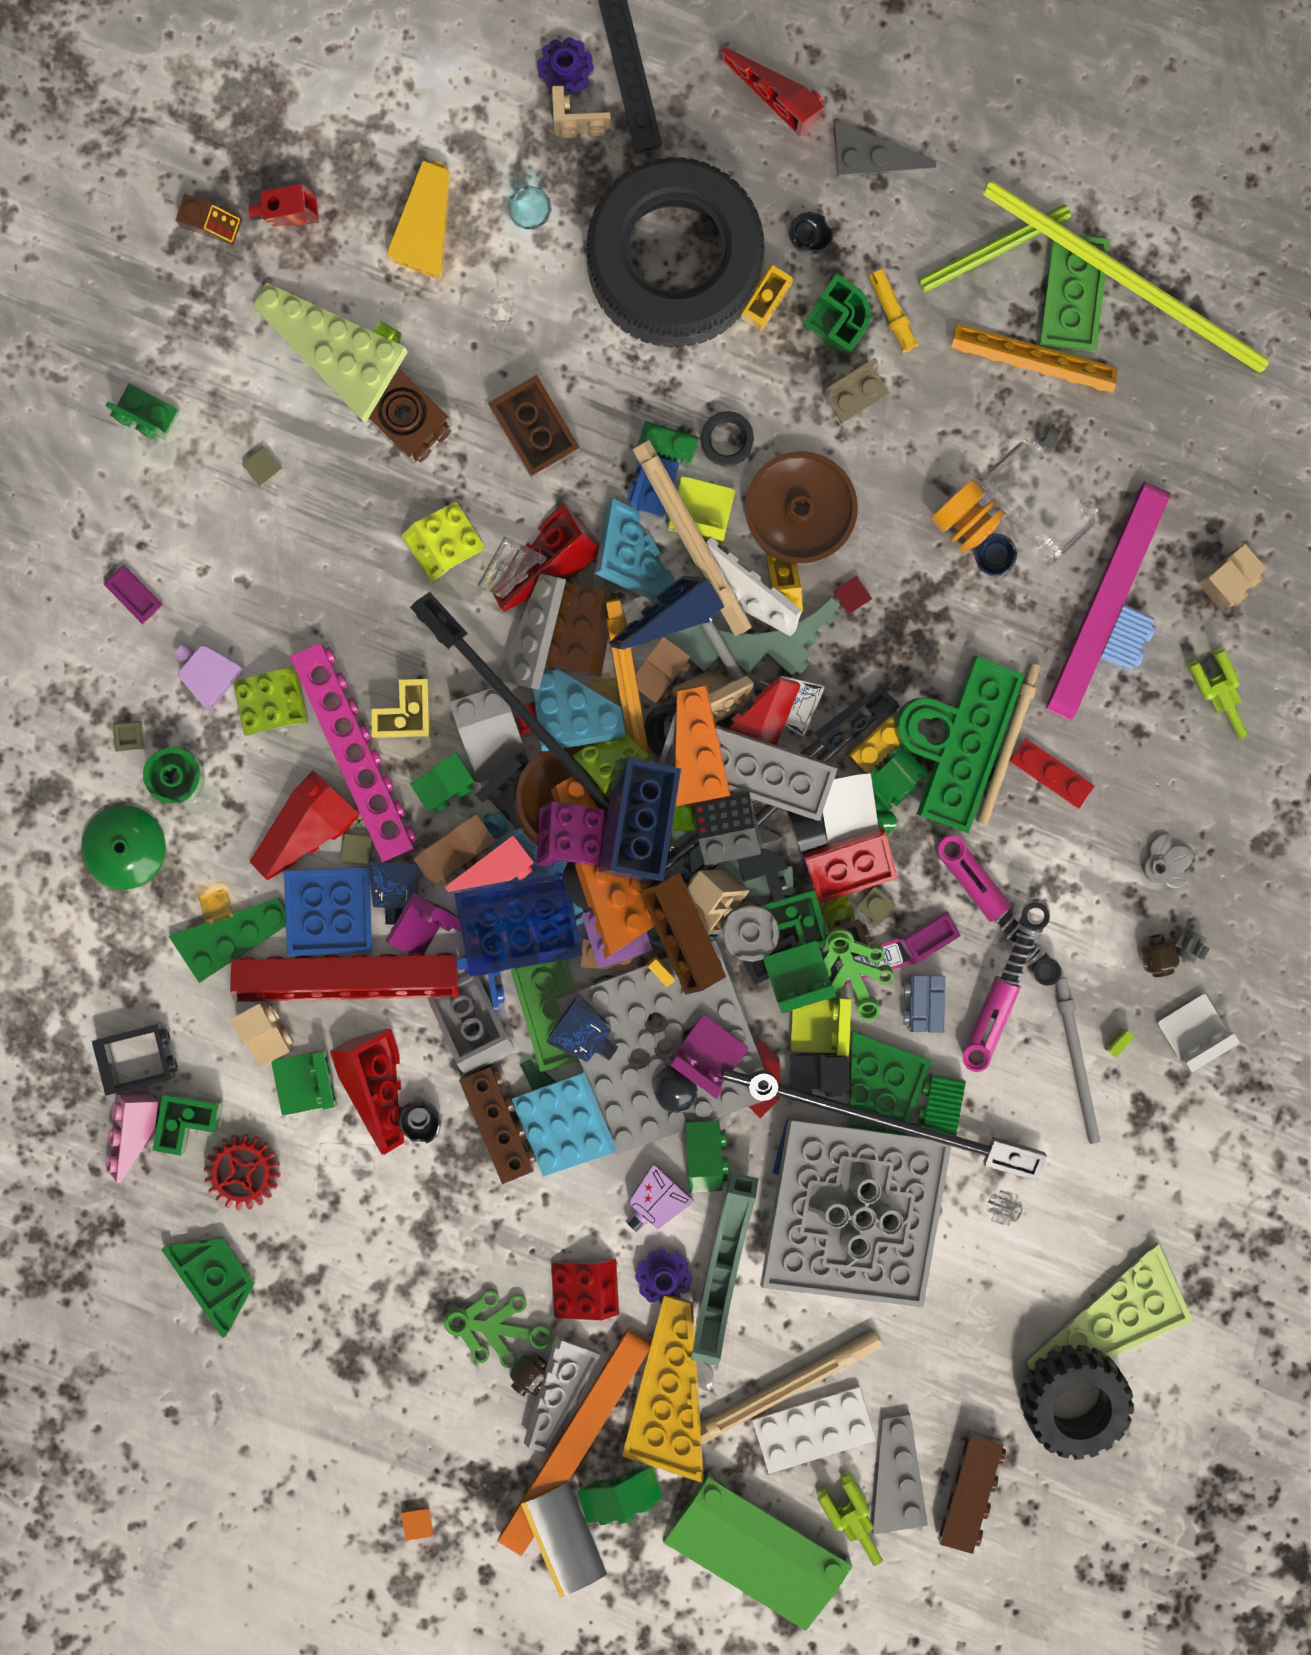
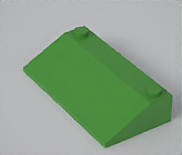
M709 1470L706 1471L704 1480L698 1484L663 1541L669 1547L805 1631L832 1599L853 1567L849 1557L845 1555L843 1559L839 1558L713 1479L712 1472Z

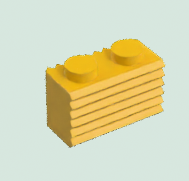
M770 264L757 284L755 292L742 311L740 318L756 329L764 330L771 316H773L780 302H782L783 297L791 288L792 277Z
M888 717L873 733L847 755L863 774L870 773L875 766H879V763L883 762V759L895 747L899 746V741L895 734L894 719Z

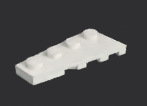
M711 537L706 544L742 610L791 636L797 629L802 610L774 587L770 589L766 587L757 573L753 570L750 573L737 563L739 559L731 552L729 554L724 553L717 547L719 543ZM698 571L697 577L702 578L700 572Z

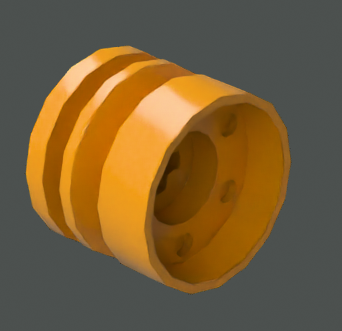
M974 479L966 484L930 518L932 523L942 533L953 526L957 529L950 540L952 544L961 536L967 540L958 548L962 554L971 548L977 547L997 528L1001 518L1006 514L1002 509L992 517L987 513L996 502L992 500L983 507L978 503L984 496L985 491Z

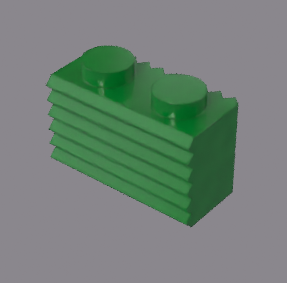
M645 421L638 445L649 440L660 458L670 459V461L681 463L682 466L686 464L689 467L691 466L699 437Z
M930 1073V1078L925 1079L922 1087V1095L926 1096L924 1107H919L917 1123H920L921 1126L956 1136L966 1081L960 1078Z

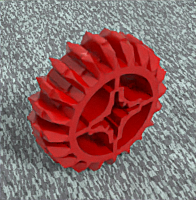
M237 1134L232 1135V1144L224 1138L221 1140L223 1149L217 1145L212 1148L217 1157L208 1155L206 1158L208 1162L213 1164V1166L208 1165L204 1167L205 1172L212 1173V1176L204 1179L205 1183L214 1182V1186L208 1191L209 1193H214L216 1190L220 1192L215 1199L217 1202L226 1197L225 1207L227 1208L232 1205L233 1201H236V1210L242 1209L243 1202H245L247 1209L250 1210L253 1208V1199L256 1204L261 1206L264 1203L261 1194L268 1199L272 1196L271 1191L267 1187L271 1189L278 1187V1184L272 1181L271 1178L276 1179L281 1176L280 1172L272 1171V1168L278 1167L280 1162L270 1161V1158L276 1155L274 1150L268 1154L264 1151L268 1148L269 1143L265 1142L261 1147L257 1146L260 1139L258 1136H255L251 1143H249L248 1134L242 1136L241 1142H239ZM235 1150L250 1151L258 1158L246 1161L240 1154L237 1155ZM227 1154L230 1159L231 1172L222 1179L220 1167ZM238 1165H241L242 1168L254 1165L246 1173V1179H243V1175L231 1179L239 1170ZM263 1165L264 1180L261 1187L257 1189L253 1174L258 1167ZM239 1183L245 1190L248 1189L249 1194L235 1193L227 1186Z

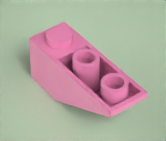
M150 1092L117 1093L116 1103L112 1104L111 1114L114 1123L113 1129L109 1131L111 1151L110 1156L106 1158V1170L117 1183L123 1180L155 1129L158 1101Z

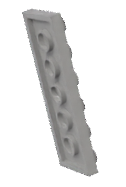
M677 712L674 714L659 760V764L675 767ZM716 725L731 792L737 793L749 790L752 799L820 821L838 769L837 765Z

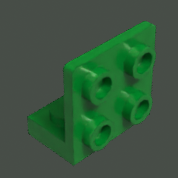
M128 383L117 406L109 401L105 405L111 411L109 416L129 428L131 424L136 425L135 429L140 434L155 441L156 437L165 440L180 412L179 409Z
M817 941L764 957L763 961L781 1013L836 996Z
M327 1049L276 1059L271 1062L282 1115L319 1108L324 1110L334 1108L337 1105Z

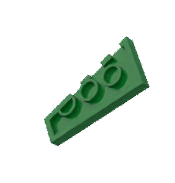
M276 898L168 937L197 981L201 983L230 964L231 960H236L285 928V906L280 898Z

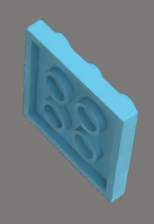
M585 1072L517 1095L511 1099L543 1177L612 1154L617 1150Z

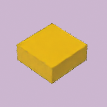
M656 955L647 962L648 968L666 987L676 980L673 972Z

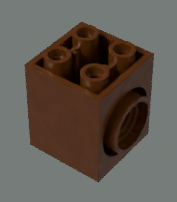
M400 369L391 379L367 420L413 465L417 461L420 463L425 461L432 453L430 448L435 442L442 443L452 432L449 429L452 426L449 416ZM402 412H411V415L408 419H398L399 415Z

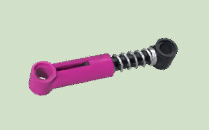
M945 836L941 838L936 845L938 858L950 870L988 921H994L995 924L998 923L1001 927L1000 931L1006 933V939L1015 942L1018 937L1016 933L1020 932L1019 921L1014 918L1015 913L1009 911V908L1012 906L960 837ZM950 841L954 842L958 847L957 854L952 858L948 857L944 852L945 845ZM961 860L978 882L975 883L959 863ZM1034 943L1035 947L1030 950L1031 956L1027 957L1026 960L1027 969L1036 983L1051 986L1060 979L1062 974L1061 967L1048 953L1039 949V944ZM1048 963L1052 968V974L1049 978L1042 979L1039 975V969L1043 964Z
M1041 899L1029 900L1024 905L1019 921L1020 932L1016 933L1018 937L1015 942H1012L1014 945L1012 951H1008L1010 956L1008 960H1005L1006 966L1004 969H1001L1003 972L1001 977H994L964 1049L963 1063L970 1071L981 1072L989 1066L1021 989L1019 976L1024 974L1022 969L1027 965V957L1031 956V948L1035 947L1034 940L1039 938L1040 932L1042 933L1044 927L1049 923L1050 908ZM1032 908L1041 909L1044 913L1043 919L1040 921L1031 920L1028 916L1029 910ZM990 1018H993L995 1021L985 1042L981 1039ZM973 1050H980L984 1053L985 1059L975 1062L970 1058L969 1054Z

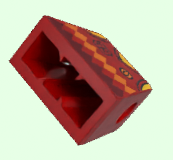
M303 184L262 191L260 194L261 202L251 203L248 207L252 221L264 219L265 222L273 227L320 223L317 195Z

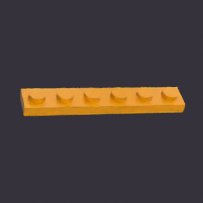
M956 324L951 348L958 349L963 353L980 355L992 361L1005 362L1017 368H1026L1046 376L1066 379L1068 382L1084 384L1100 391L1105 390L1113 393L1118 374L1117 367L963 324Z

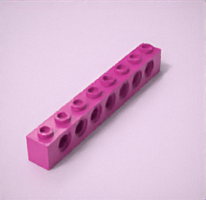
M318 643L290 656L382 862H387L415 849L413 843L417 841L412 827H406L402 820V817L406 816L399 800L396 802L393 800L390 791H393L394 787L389 776H383L379 769V766L383 763L377 750L371 751L367 740L371 739L366 725L364 723L360 725L356 718V714L360 712L354 699H348L344 689L348 688L343 674L341 672L337 674L333 667L336 659L330 646L325 648L322 643ZM324 667L328 671V677L324 682L318 683L314 679V672L317 668ZM330 693H337L340 698L339 704L335 708H328L325 704V698ZM343 718H347L351 722V729L346 734H340L337 730V723ZM353 744H359L363 749L362 756L357 760H352L348 755L349 747ZM370 769L374 773V781L372 784L365 786L360 781V774L362 771ZM376 795H382L386 800V806L381 811H375L371 806V801ZM389 820L394 821L398 827L397 833L392 837L386 836L383 832V825Z

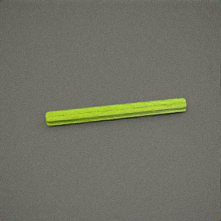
M1063 204L1045 215L1061 224L1070 219L1071 212L1067 205ZM1026 223L920 277L918 280L919 285L924 292H927L1030 240L1042 232Z

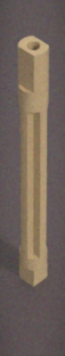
M648 440L632 450L702 578L709 580L725 606L720 611L733 635L737 636L746 632L752 626L651 442Z
M872 1330L700 1423L702 1444L882 1348L883 1346L875 1331Z

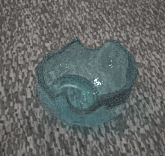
M526 186L515 191L511 195L507 206L510 219L517 227L526 230L536 229L544 225L552 211L549 197L543 190L534 186Z

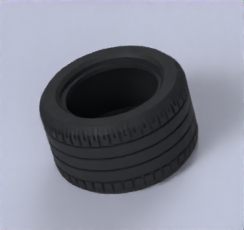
M666 157V159H654L653 162L648 161L642 163L641 166L633 167L631 171L628 170L622 174L621 178H617L612 183V186L607 188L604 195L599 199L590 219L586 241L587 268L591 288H593L595 298L598 299L597 302L604 309V313L608 318H611V321L617 327L620 326L622 331L627 334L630 333V336L635 339L640 338L642 342L648 344L650 342L655 346L664 345V347L672 348V346H675V348L687 345L689 347L696 345V343L707 342V339L711 340L717 337V334L721 335L741 317L742 311L752 298L759 282L764 260L765 243L761 219L758 218L757 209L753 207L754 203L751 198L747 197V192L743 187H740L736 180L731 179V176L724 171L721 172V169L710 166L709 163L703 161L698 162L696 159L690 158L689 160L684 157H678V159ZM666 207L691 209L704 215L718 228L721 237L720 259L713 273L700 285L684 291L663 290L647 282L635 268L630 254L631 233L636 222L654 210Z

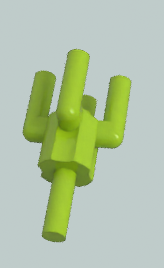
M1222 646L1212 650L1222 673H1218L1208 679L1196 658L1186 662L1203 698L1211 701L1216 713L1226 712L1238 739L1247 736L1248 732L1235 707L1238 703L1242 702L1236 689L1240 684V680L1226 650H1223Z
M847 1472L840 1478L843 1482L842 1487L850 1499L849 1501L837 1507L826 1486L816 1490L819 1496L817 1500L836 1531L843 1530L850 1542L859 1540L873 1566H877L883 1562V1559L868 1535L874 1527L868 1518L869 1509L867 1501L851 1473Z

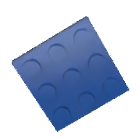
M368 868L284 871L287 956L372 952Z

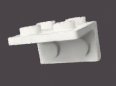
M1201 994L1157 1022L1183 1067L1190 1072H1194L1240 1043L1236 1035L1226 1029L1205 994Z

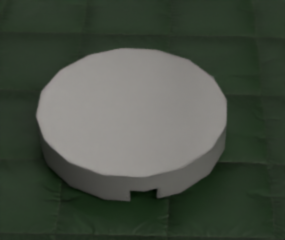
M747 905L738 907L729 914L723 925L722 936L726 948L732 955L743 961L754 962L762 960L772 953L778 943L779 929L777 921L770 912L760 906Z

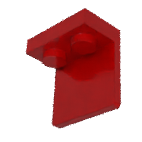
M607 1258L593 1263L553 1262L551 1264L555 1318L602 1321L619 1315L616 1259Z

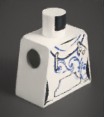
M780 676L781 678L797 681L801 685L784 727L803 737L825 687ZM760 680L754 693L757 697L770 684Z

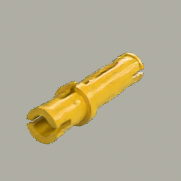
M880 269L873 272V274L868 276V279L890 323L888 328L894 332L902 353L908 352L913 347L919 346L908 324L910 319L904 315L885 274V270Z

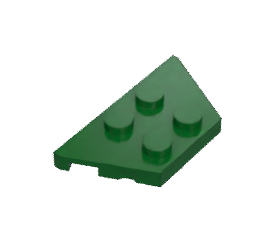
M224 1237L164 1246L161 1249L221 1337L224 1338L230 1331L253 1289L255 1281Z

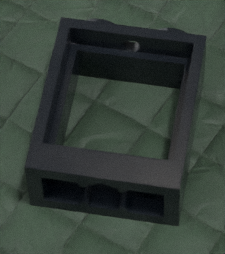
M162 1023L92 1041L105 1096L176 1077L175 1072L178 1071V1065L175 1056L170 1055L168 1044H171V1037L167 1027L163 1028ZM154 1032L164 1073L120 1084L109 1043Z

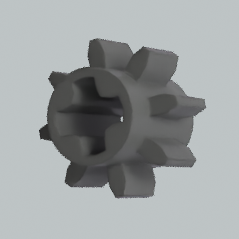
M1189 929L1185 935L1178 933L1175 939L1178 956L1195 964L1197 958L1204 960L1210 949L1204 946L1207 938Z

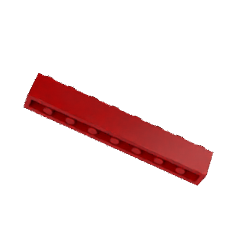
M442 952L436 954V956L411 953L408 956L382 954L380 957L356 954L348 958H340L337 955H326L323 958L301 955L295 959H284L280 956H271L267 959L241 957L239 960H231L230 993L234 1002L459 997L458 955Z

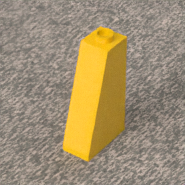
M431 160L430 163L423 161L386 256L390 262L441 281L444 267L451 176L449 170H446V165Z

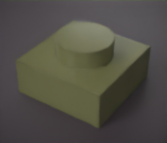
M873 886L856 908L878 926L896 904Z

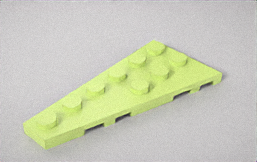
M266 283L253 304L254 309L366 423L406 356L407 349L394 341Z
M1156 1242L1027 1361L1029 1369L1034 1370L1036 1368L1034 1363L1040 1357L1043 1360L1049 1356L1047 1352L1053 1349L1056 1352L1062 1351V1346L1071 1345L1073 1349H1077V1345H1087L1090 1351L1092 1348L1101 1350L1105 1356L1111 1358L1193 1321L1160 1245Z

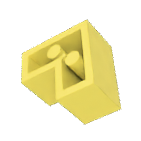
M428 679L399 680L400 708L371 709L373 738L431 737L430 681Z

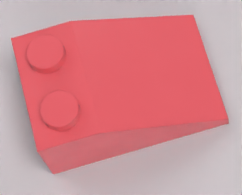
M513 835L448 884L445 889L451 892L509 881L516 877L521 881L534 871L531 866L536 862L517 837Z

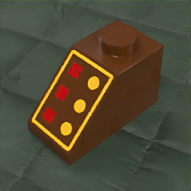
M187 194L183 196L175 219L183 229L234 246L243 220L211 202Z

